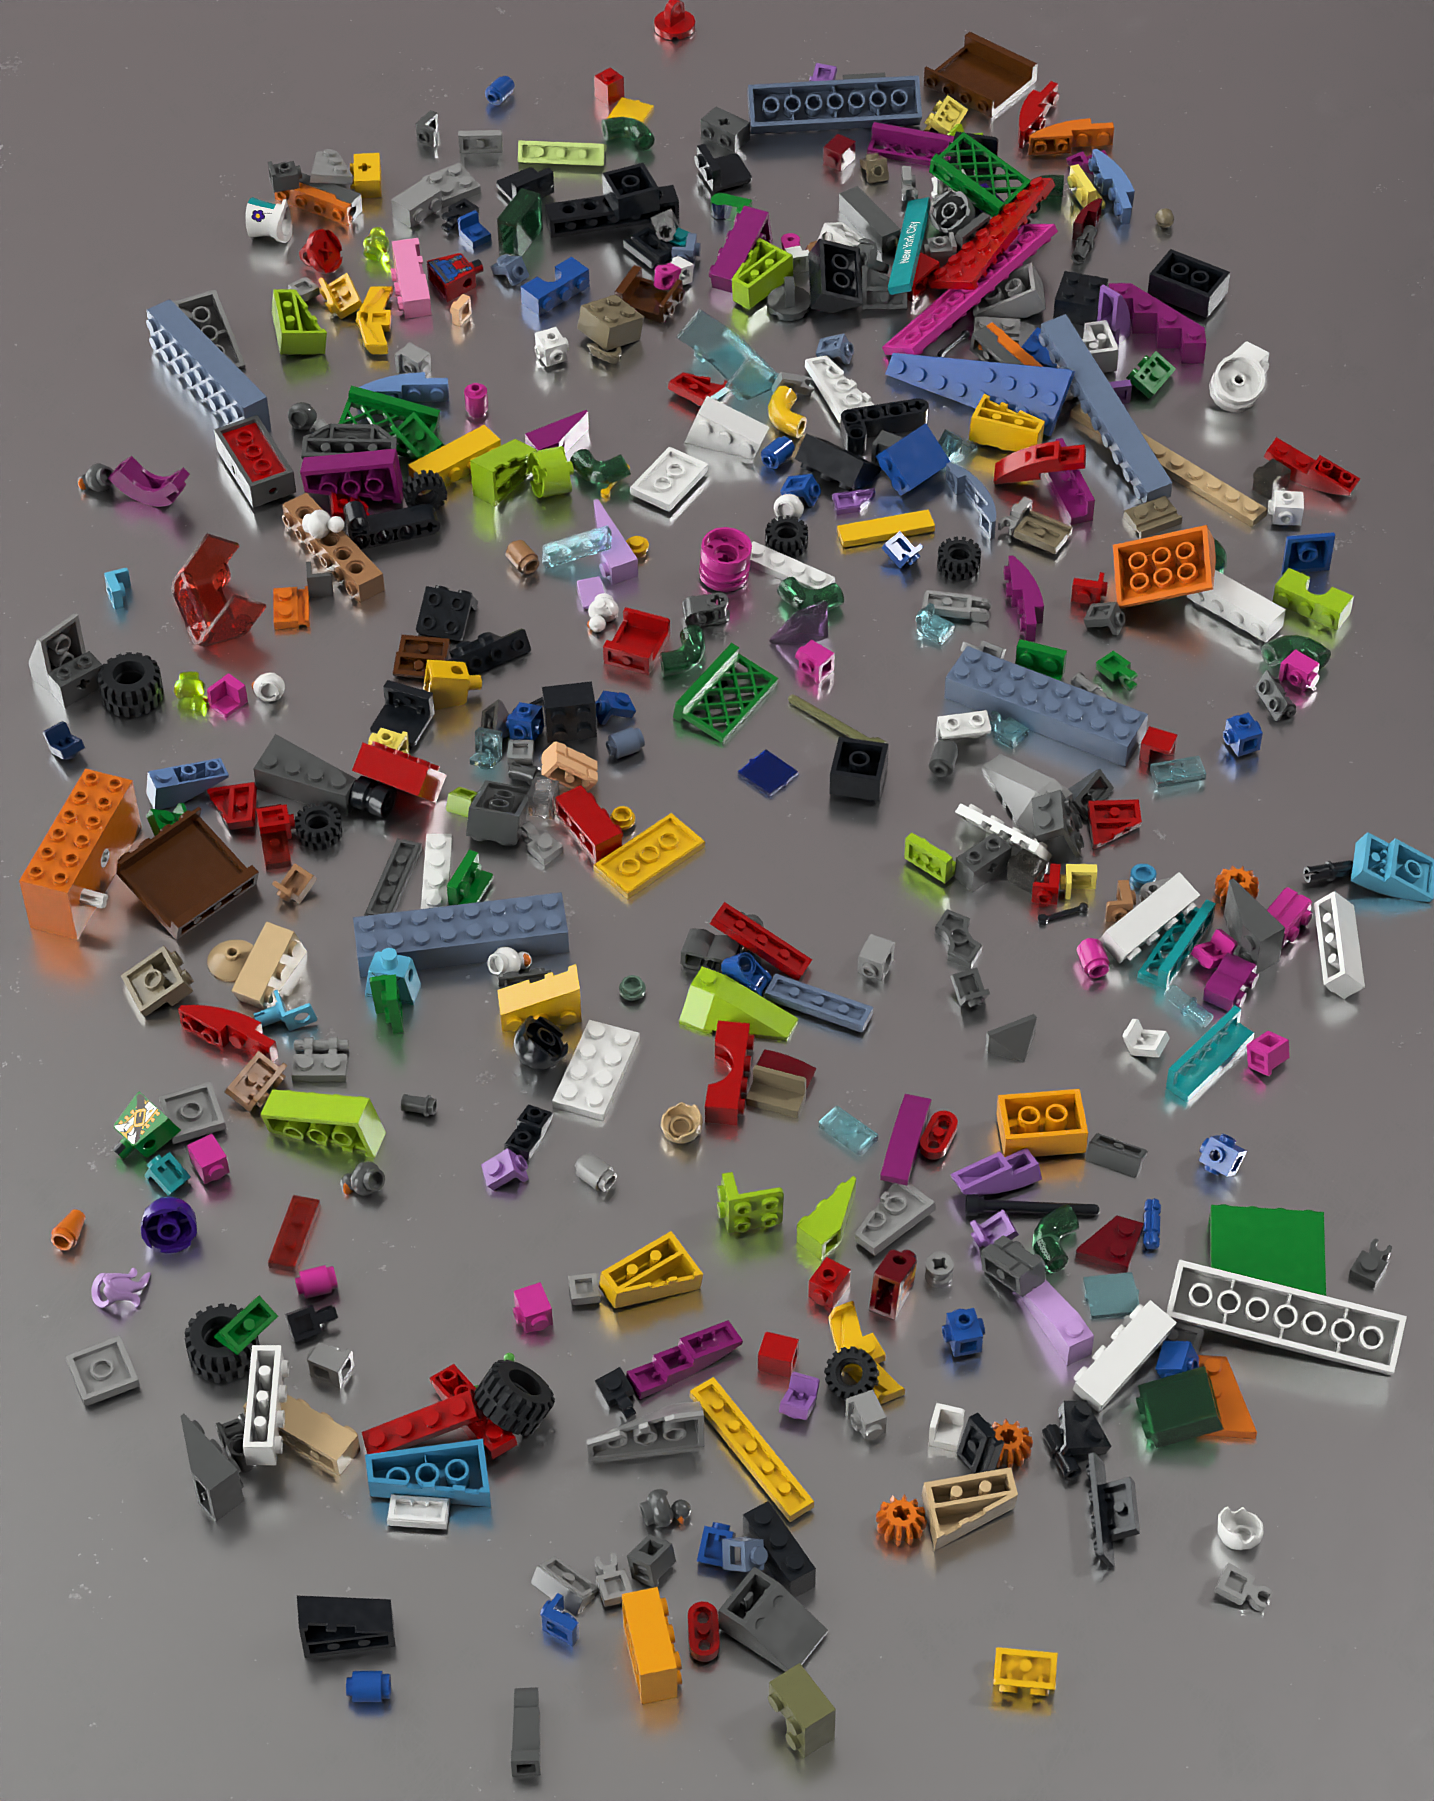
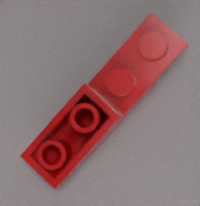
M1050 81L1041 92L1033 89L1025 99L1019 115V148L1023 149L1029 143V135L1045 127L1046 119L1044 117L1053 105H1056L1059 100L1058 83Z
M1277 437L1264 455V458L1283 468L1282 476L1324 493L1349 496L1361 479L1325 457L1319 455L1317 460Z
M1054 441L1016 451L995 463L994 484L1041 480V473L1085 469V444L1061 447L1060 441Z
M181 1005L178 1008L182 1027L188 1032H194L202 1036L208 1043H214L224 1048L230 1041L236 1048H243L253 1056L260 1051L273 1063L278 1059L276 1041L263 1034L261 1022L236 1011L219 1007Z
M455 1364L430 1377V1382L441 1400L468 1390L473 1394V1397L475 1396L476 1387ZM475 1401L480 1420L461 1427L470 1440L483 1439L484 1450L492 1459L517 1446L516 1437L512 1432L506 1431L494 1424L483 1414V1411L479 1409Z

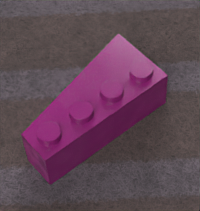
M744 206L741 213L736 215L732 231H728L726 243L723 248L719 249L717 261L709 270L712 288L732 293V278L741 264L745 263L748 259L749 252L756 247L758 238L771 243L773 238L769 212Z
M396 449L303 458L300 475L305 493L331 495L332 489V492L348 495V498L358 499V496L370 497L374 501L387 499L393 500V503L402 504V487L404 486Z

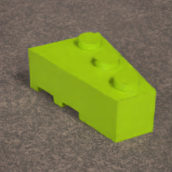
M513 439L471 460L473 496L493 506L499 504L531 474L528 473L527 469L528 454L537 451V449L517 439Z

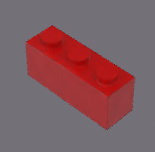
M582 785L555 797L556 815L595 862L600 861L622 846V838L624 837L622 829L618 824H614L610 820L608 812L604 808H600L593 794L587 792Z

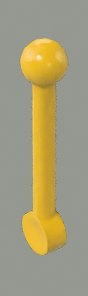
M628 464L621 465L620 472L609 486L601 490V497H610L611 489L622 475L629 471L630 467Z

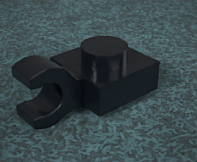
M466 198L448 207V212L441 216L442 219L447 221L442 224V228L447 231L452 230L456 226L459 217L474 210L479 213V207Z
M308 1305L284 1314L294 1342L322 1333L320 1324L338 1318L336 1309L332 1305L323 1307L316 1312L313 1305Z
M621 1367L595 1380L609 1408L618 1404L626 1419L636 1414L633 1404L629 1399L635 1393Z

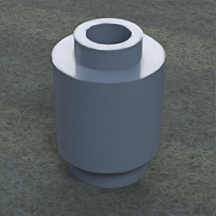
M632 727L609 735L608 741H606L608 753L611 756L614 755L616 759L638 752L641 747L645 746L641 730L639 728L633 729Z

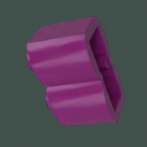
M1228 952L1220 962L1217 970L1208 980L1204 988L1203 1000L1226 1011H1229L1235 1005L1241 1007L1246 999L1247 993L1245 992L1248 988L1253 989L1259 977L1256 974L1257 965Z

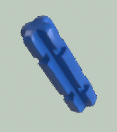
M1154 1198L1152 1200L1147 1199L1144 1205L1146 1212L1144 1213L1143 1232L1145 1234L1143 1235V1244L1148 1250L1157 1249L1160 1245V1238L1158 1236L1160 1235L1161 1216L1159 1214L1161 1213V1205L1159 1200Z

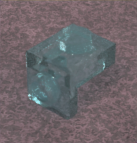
M479 727L475 731V754L470 758V765L478 766L481 769H492L502 759V731Z

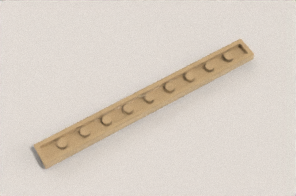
M1080 403L1071 409V418L1101 435L1098 430H1094L1091 418L1082 411ZM1141 432L1171 479L1250 527L1255 526L1267 516L1268 509Z

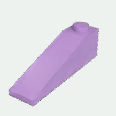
M598 499L594 500V519L601 559L599 568L602 576L607 577L612 585L637 577V557Z
M1046 1279L1037 1288L1033 1287L1032 1291L1024 1297L1019 1295L1067 1366L1092 1355L1093 1333L1079 1313Z

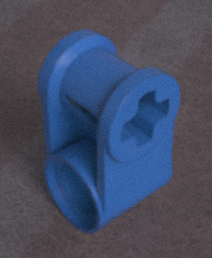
M747 952L725 958L721 964L722 974L727 975L762 996V991L765 987L769 986L772 980L771 975Z

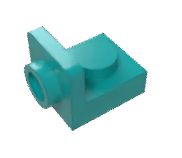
M170 1152L164 1157L160 1155L154 1157L147 1164L149 1169L144 1175L147 1180L152 1177L168 1196L191 1178L189 1173Z

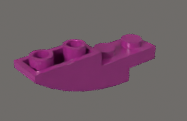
M1009 556L1008 566H1004L1003 569L1004 580H1008V583H1006V597H1010L1011 607H1017L1018 614H1022L1019 625L1020 632L1025 634V640L1035 641L1037 624H1043V598L1029 570L1015 556Z

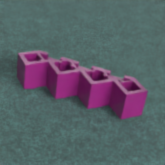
M1109 283L1108 287L1121 294L1127 303L1132 334H1155L1156 348L1179 349L1181 364H1204L1207 342L1203 326L1132 283Z

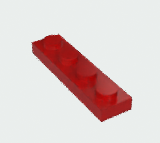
M726 902L722 904L710 922V925L796 981H799L813 960Z
M468 1390L362 1432L367 1454L403 1450L479 1421L480 1418L473 1394Z

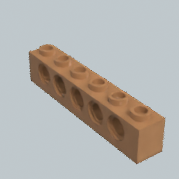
M307 492L282 504L284 513L282 520L286 527L291 528L298 540L303 541L308 546L311 554L317 555L322 565L330 569L335 579L343 583L351 596L354 595L361 603L385 591L383 573L343 530L338 533L330 530L328 535L321 539H316L310 533H306L303 530L302 521L304 516L313 513L314 510H323Z

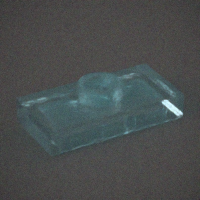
M1199 756L1150 764V772L1157 788L1206 780V771Z
M837 1105L819 1121V1128L860 1157L878 1141V1134Z

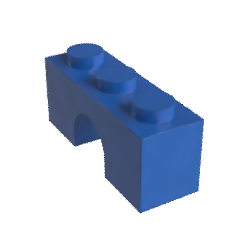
M573 257L566 259L555 266L554 282H546L537 276L521 286L522 304L536 315H543L590 287L589 269Z

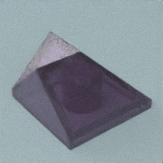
M825 600L796 611L770 638V643H808L810 640L818 642L828 638V608Z

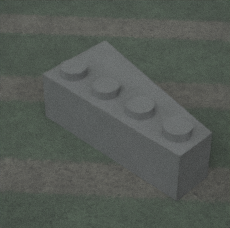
M277 734L274 735L253 768L257 789L308 805L315 803V806H319V802H324V807H326L327 804H331L332 809L336 808L338 813L348 816L353 809L349 798L356 778Z

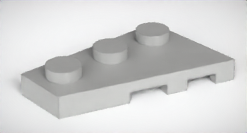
M325 149L324 152H316L310 183L352 185L353 175L338 152L331 149Z
M892 1183L893 1185L888 1192L885 1191L880 1197L879 1205L874 1211H870L856 1231L855 1240L875 1256L935 1211V1202L910 1183H908V1186Z

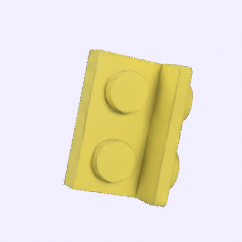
M947 95L943 102L938 100L932 109L935 114L931 112L924 123L927 126L924 131L929 132L931 128H934L940 134L947 135L956 124L961 123L968 109Z

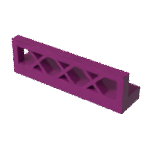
M874 122L867 154L878 153L887 159L930 166L931 159L936 154L940 155L948 147L949 142H953L954 136ZM875 145H877V146H882V147H885V148H884V149H875L874 147H875ZM897 150H905L906 152H904V153H898V152H896V151H897ZM920 153H921V154H926L927 156L920 157V156H917V154H920Z
M1063 438L1056 439V441H1060L1061 447L1067 446ZM1079 469L1044 473L1070 525L1093 521L1095 499Z

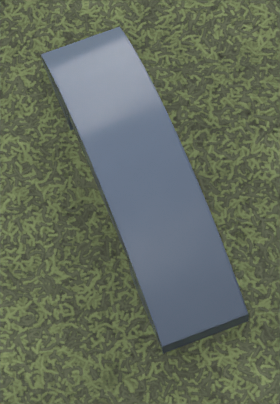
M951 462L946 463L945 481L956 495L966 493L980 512V527L990 540L994 539L996 508L989 491L977 477L966 469Z

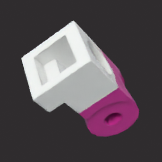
M793 233L784 234L781 237L782 250L793 255V274L808 272L809 250L802 251L798 235Z
M677 256L672 258V262L667 265L656 266L654 286L658 289L669 290L677 279L682 280L683 285L692 283L694 264ZM684 270H687L686 275L682 274Z

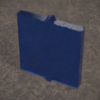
M766 749L754 759H750L749 763L738 771V776L769 797L782 787L786 788L787 783L798 775L796 769Z

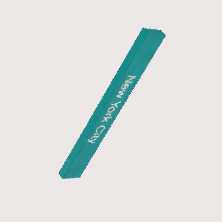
M929 197L908 201L888 284L890 295L910 292L912 290L931 207Z

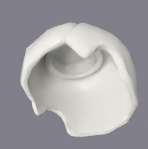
M1228 1506L1218 1514V1535L1227 1547L1234 1550H1247L1254 1548L1261 1542L1264 1534L1263 1523L1257 1515L1246 1511L1244 1507H1241L1238 1511H1230Z

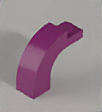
M131 456L119 463L108 479L130 498L150 506L162 507L168 506L176 500L186 486L184 481L190 473L183 467L170 476H157L143 468Z

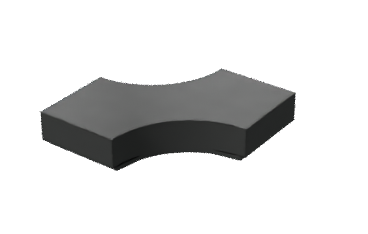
M946 909L935 926V933L941 935L948 943L947 960L971 969L982 952V945L969 934L970 918Z

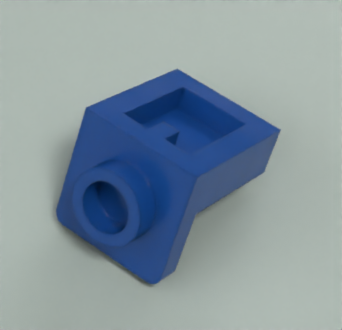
M476 210L458 218L459 236L473 249L492 241L491 233L479 223V213Z
M813 474L788 476L780 493L781 495L792 494L798 498L804 497L810 507L815 505L821 490Z
M713 1522L712 1527L704 1526L697 1562L723 1567L722 1539L735 1538L736 1536L734 1532L729 1531V1525Z
M557 1593L552 1601L548 1600L542 1607L540 1616H542V1630L573 1647L579 1639V1622L571 1614L563 1612L564 1596Z

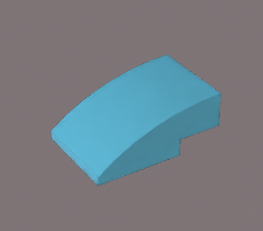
M1367 832L1355 845L1351 881L1387 896L1412 901L1431 902L1434 899V859L1396 838L1387 843Z

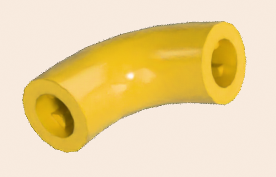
M779 386L771 396L768 404L769 419L777 430L799 439L805 431L807 419L805 416L791 411L792 406L797 400L795 392L787 386Z

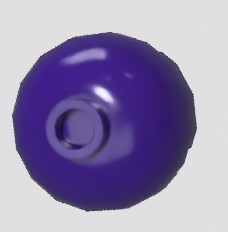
M172 1196L161 1197L153 1201L145 1209L142 1216L141 1236L143 1241L151 1249L152 1246L159 1248L162 1253H177L187 1249L191 1245V1240L197 1235L195 1212L187 1202L180 1198Z

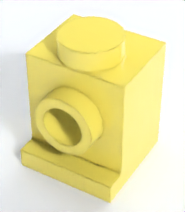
M380 728L378 733H372L368 740L369 745L375 741L404 753L409 751L408 733L404 731L400 734Z

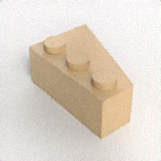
M266 921L231 990L239 1001L263 1010L267 1009L276 998L274 991L278 990L279 992L307 953L295 932Z
M1011 1467L924 1482L921 1496L934 1551L1015 1508L1018 1492Z

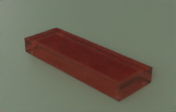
M281 804L270 805V806H264V807H258V808H256V809L265 808V807H272V806H278V805H281ZM286 831L260 834L266 870L292 866Z
M293 1195L268 1260L269 1268L296 1273L321 1206L320 1200Z

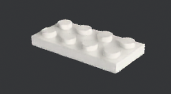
M589 1020L552 1100L553 1108L604 1121L639 1043L640 1033Z

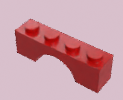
M718 1020L715 1036V1058L724 1062L731 1071L721 1081L708 1084L705 1100V1123L737 1126L739 1115H744L745 1099H741L742 1093L747 1094L748 1077H745V1072H750L752 1056H748V1050L753 1051L755 1035L750 1034V1023Z

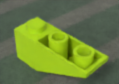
M852 1176L847 1182L840 1183L828 1199L821 1200L816 1209L809 1216L802 1217L797 1224V1243L821 1261L841 1243L856 1195V1177Z

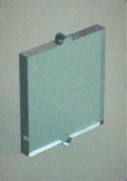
M1132 1272L1083 1277L1086 1291L1084 1300L1088 1302L1091 1319L1130 1315L1139 1305V1290L1136 1289Z

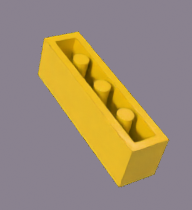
M482 425L408 464L409 476L413 478V473L415 472L419 475L421 470H425L426 474H428V471L432 470L434 474L437 472L442 477L446 487L470 474V461L501 446V439L485 425ZM424 490L421 493L424 495L429 493L431 490Z

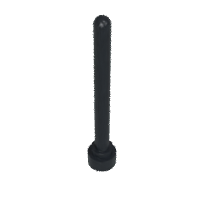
M978 1194L966 1195L965 1201L966 1216H977L978 1213L983 1214V1211L1002 1210L1005 1212L1097 1215L1100 1212V1208L1096 1204L984 1200V1197H978Z

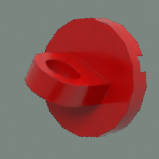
M669 0L665 10L655 17V32L660 37L672 40V37L684 39L694 32L695 18L690 12L685 11L684 3L681 0Z
M318 229L309 235L307 243L299 251V257L303 263L313 266L316 271L322 274L333 273L340 268L343 256L340 257L342 246L338 237L332 231Z

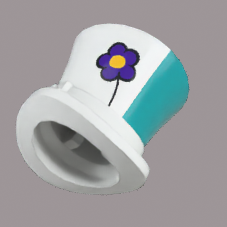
M254 197L249 199L246 207V229L249 238L271 236L276 241L286 243L291 239L293 228L287 199H283L282 204H273Z

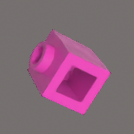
M213 1134L187 1145L190 1162L204 1184L218 1180L230 1173L227 1156Z
M541 1282L514 1291L515 1307L513 1308V1314L517 1324H523L526 1333L541 1331L553 1325L552 1308Z

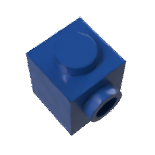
M1163 1341L1155 1370L1164 1386L1173 1388L1191 1387L1194 1376L1199 1371L1200 1358L1190 1341Z

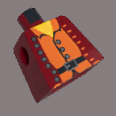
M894 1249L888 1252L874 1272L869 1310L891 1319H896L914 1284L917 1257L914 1252L910 1250L899 1252ZM895 1284L893 1290L890 1293L888 1288L891 1285Z

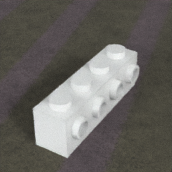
M1215 570L1213 590L1187 595V598L1264 642L1272 638L1284 624L1286 609Z
M1178 872L1106 930L1099 940L1119 964L1126 958L1131 961L1142 951L1140 949L1142 945L1146 943L1150 946L1160 937L1158 932L1163 928L1166 931L1170 930L1178 922L1177 917L1179 915L1187 916L1197 907L1194 902L1200 894Z
M1334 891L1314 903L1324 985L1331 992H1335L1345 999L1365 988L1354 905Z
M1151 1300L1145 1306L1139 1304L1129 1316L1132 1319L1126 1327L1121 1324L1111 1336L1113 1339L1112 1343L1107 1348L1102 1345L1092 1357L1095 1360L1089 1368L1083 1366L1073 1378L1076 1381L1073 1391L1083 1400H1087L1088 1404L1098 1413L1102 1411L1176 1326L1177 1322Z
M252 1345L243 1439L246 1465H276L277 1454H282L283 1438L279 1436V1428H284L285 1411L281 1410V1403H286L287 1385H283L284 1377H289V1360H284L281 1345Z

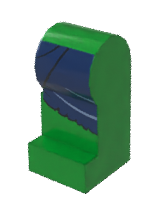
M717 193L711 197V215L716 219L725 218L726 220L735 221L736 215L741 213L744 206L752 207V200L725 193Z

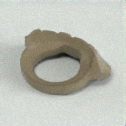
M587 343V347L593 356L614 365L620 362L621 347L615 348V352H605L599 349L600 346L598 344Z

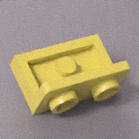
M1079 164L1070 166V176L1067 178L1068 185L1081 206L1084 208L1097 198L1102 199ZM1102 199V209L1106 208V203Z

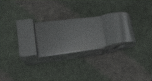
M538 1687L514 1689L511 1750L512 1776L541 1775ZM521 1764H533L530 1767L521 1766Z

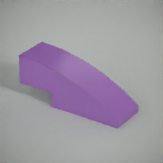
M1102 285L1100 286L1097 321L1107 320L1115 342L1119 345L1130 336L1129 309L1121 294Z
M1027 1148L1007 1157H1004L999 1151L951 1174L958 1188L966 1195L1001 1193L1042 1180L1039 1163Z

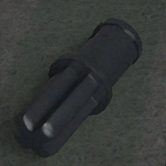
M1348 860L1335 863L1326 861L1322 865L1305 866L1303 875L1314 874L1306 876L1304 879L1307 883L1326 879L1333 881L1334 878L1351 876L1353 861Z
M1056 1424L1047 1425L1042 1430V1434L1051 1450V1458L1057 1461L1066 1480L1078 1477L1082 1471L1074 1456H1062L1060 1448L1064 1444V1437L1060 1435L1059 1427Z

